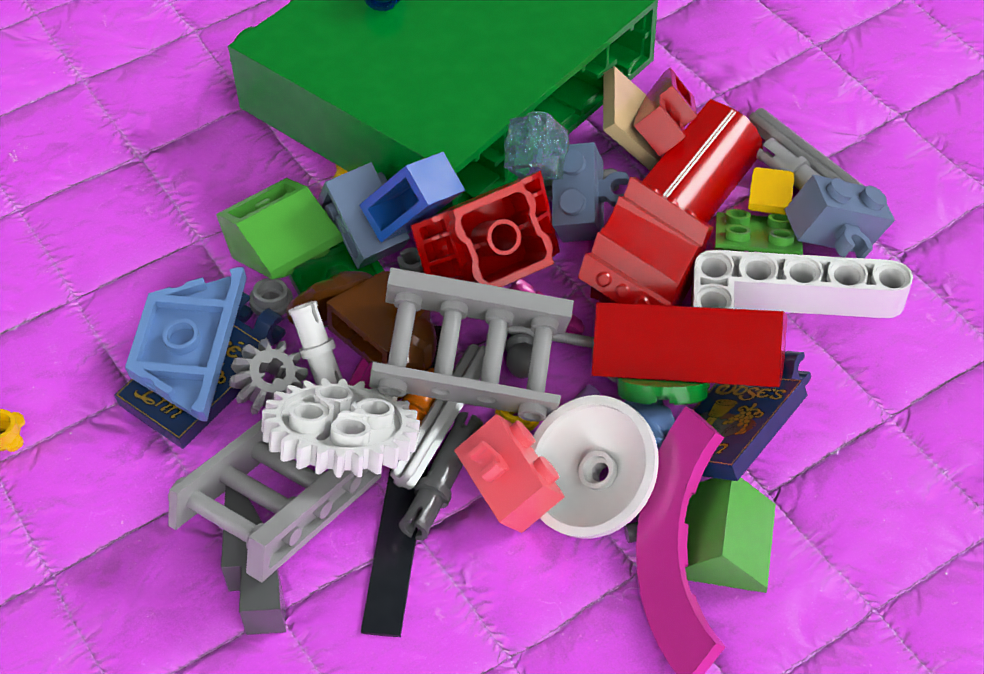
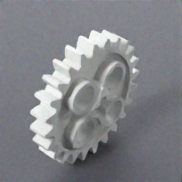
M322 378L321 385H314L306 380L303 381L302 389L288 385L287 393L276 391L274 393V400H267L266 408L262 411L261 431L263 432V442L269 443V451L281 452L280 460L282 462L297 459V469L312 465L315 466V474L318 475L326 469H332L336 477H341L344 470H351L355 476L362 477L363 469H369L378 475L381 474L382 465L396 469L398 460L408 461L410 452L416 451L420 420H416L417 411L409 409V401H397V397L383 395L378 391V388L367 389L365 388L364 381H360L352 386L348 385L347 381L342 378L338 384H331L326 378Z

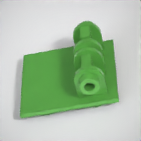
M730 209L726 213L717 212L714 250L803 255V244L797 240L787 215L772 213L768 217L755 216L741 209Z

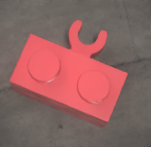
M495 414L454 451L499 523L523 533L565 496L555 482L559 479L555 468L543 456L538 457L532 448L536 441L530 431L518 420L511 423Z

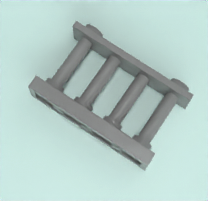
M390 268L385 303L394 304L398 308L388 363H372L369 387L378 388L380 393L391 397H403L407 393L518 413L520 418L534 422L544 421L549 414L558 409L561 395L545 392L552 337L557 333L565 334L572 318L574 300ZM421 309L440 312L443 316L434 372L406 368L416 311ZM466 317L485 320L489 325L480 381L452 376L461 321ZM512 325L530 328L534 333L526 389L499 384L507 328Z
M261 419L189 475L179 478L173 484L168 494V526L177 530L193 516L199 514L246 542V549L248 550L246 573L262 583L381 478V474L377 475L369 469H363L362 477H357L351 470H344L341 477H336L332 469L324 471L320 475L315 474V471L308 467L297 469L296 460L282 462L280 460L281 452L269 451V443L262 440ZM262 463L306 489L297 497L292 496L288 499L247 474ZM225 486H228L275 515L266 523L256 525L215 501V499L224 493Z

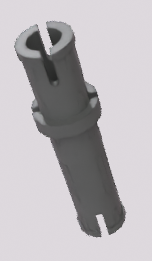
M460 412L426 477L420 478L415 485V497L399 523L401 531L407 536L412 537L417 527L419 530L415 536L416 540L427 539L429 530L440 509L448 506L452 498L451 488L463 467L454 450L483 426V422L476 415L472 414L469 423L465 425L468 412Z

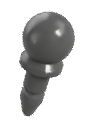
M510 334L505 347L507 352L506 366L509 372L515 377L523 379L528 378L534 339L529 334Z

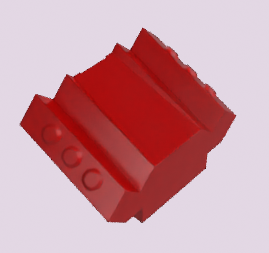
M541 170L411 225L425 274L491 286H506L555 263L552 257L560 252L556 232L552 226V215Z
M630 177L624 196H618L610 218L604 228L602 227L601 231L597 232L591 253H585L578 278L591 286L590 297L602 303L681 306L692 285L695 260L700 253L705 252L713 226L697 217L696 213L690 209L681 207L673 198L661 194L660 190L656 187L649 186L636 177Z

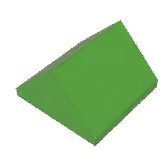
M711 478L699 482L696 494H693L689 499L685 523L688 524V567H685L687 580L766 593L776 504L743 478H740L738 481Z

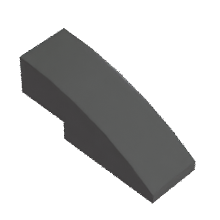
M225 486L224 506L256 525L262 523L249 498ZM223 529L221 569L228 591H240L239 613L246 635L286 632L285 600L278 569L262 583L246 573L248 551L246 549V542Z

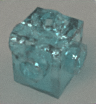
M534 111L528 113V116L510 118L508 136L504 143V167L519 178L541 170L543 181L563 179L565 154L569 150L568 130L546 112Z

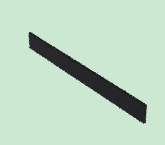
M434 325L437 335V350L431 368H435L442 326ZM429 464L420 478L426 477ZM390 468L361 634L401 638L416 546L415 536L418 528L416 527L412 537H409L399 527L401 519L405 516L415 497V489L396 486L393 483L394 479L390 476L392 470Z

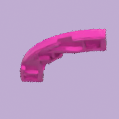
M686 406L671 426L658 451L657 479L647 503L639 513L636 540L637 576L647 621L669 665L676 674H705L725 649V645L715 635L706 621L696 596L691 593L685 570V567H688V524L685 523L689 499L693 494H696L703 472L724 437L699 414Z

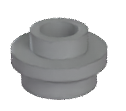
M265 278L258 281L249 295L250 308L257 315H260L267 308H270L279 315H284L286 313L285 309L293 300L291 290L280 279L272 280Z

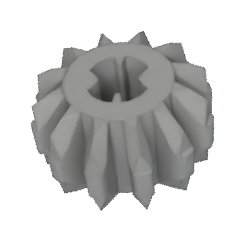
M267 338L261 339L258 349L247 344L241 352L243 358H234L231 368L236 374L231 376L229 385L235 389H242L236 397L237 404L244 403L247 400L253 402L250 410L252 415L258 414L262 406L266 407L267 400H274V393L276 391L287 393L288 385L303 388L301 381L307 377L308 369L295 366L301 358L300 352L292 353L289 356L284 353L287 348L285 341L279 342L276 349H272ZM265 372L274 375L272 384L263 380Z

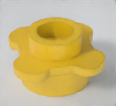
M0 409V433H2L0 434V451L8 450L9 452H14L22 447L24 441L20 436L21 427L25 424V419L21 413H11L8 410Z

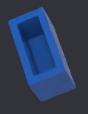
M444 152L406 165L359 204L380 243L411 231V225L433 216L463 193L465 189Z

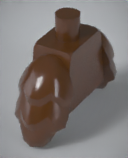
M343 271L328 280L316 282L289 303L285 309L287 319L290 323L294 324L288 311L298 305L317 301V308L324 326L328 325V329L368 363L387 364L398 309L394 304L385 303L390 271H382L374 276L362 271ZM421 309L416 311L406 368L426 371L432 367L435 359L437 335L434 325L430 321V310Z

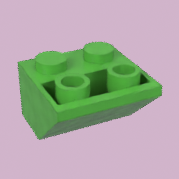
M288 178L216 214L232 258L272 280L292 274L295 267L310 259L325 256L329 253L330 248L344 241L341 232L309 188Z

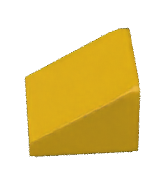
M754 168L748 209L750 211L786 215L784 209L792 201L794 173L785 170Z

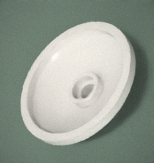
M590 395L573 399L561 405L557 410L549 414L533 435L536 442L532 445V448L538 457L543 456L555 468L559 475V479L555 482L565 496L540 517L546 525L567 536L589 539L609 535L627 525L638 515L653 491L659 463L658 448L654 434L649 424L639 412L616 398ZM608 467V475L604 480L600 481V472Z

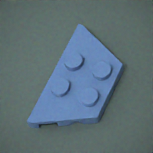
M243 267L229 269L231 276L206 284L202 277L188 281L177 288L168 287L148 293L125 366L130 378L200 421L208 420L247 279Z

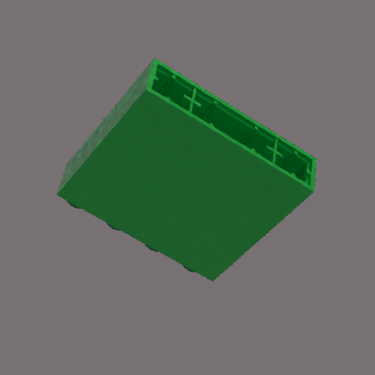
M291 0L287 5L257 26H251L241 31L234 42L228 45L240 108L348 172L372 162L376 172L383 173L388 181L406 165L444 152L465 191L434 214L436 215L471 198L509 184L522 176L553 149V146L560 143L603 105L604 72L615 66L631 81L653 62L658 0Z

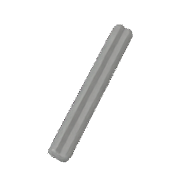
M759 108L750 114L749 120L757 128L760 137L765 141L775 138L779 144L797 158L800 156L806 158L810 162V168L823 177L838 178L845 182L863 185L765 109Z
M475 344L468 346L453 370L452 376L479 380L482 372L485 346L479 347ZM435 399L420 423L416 451L410 452L408 461L398 460L397 468L392 469L390 472V476L394 479L393 483L396 486H403L407 489L415 487L464 406L463 403Z

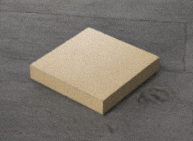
M614 66L604 72L603 131L651 171L662 156L659 157L634 127L637 112L647 95Z

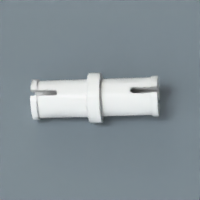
M317 301L307 302L290 309L288 312L293 319L302 344V348L299 349L301 358L307 359L316 385H321L322 378H326L331 384H338L342 375L333 353L336 345L334 339L327 336L317 308Z

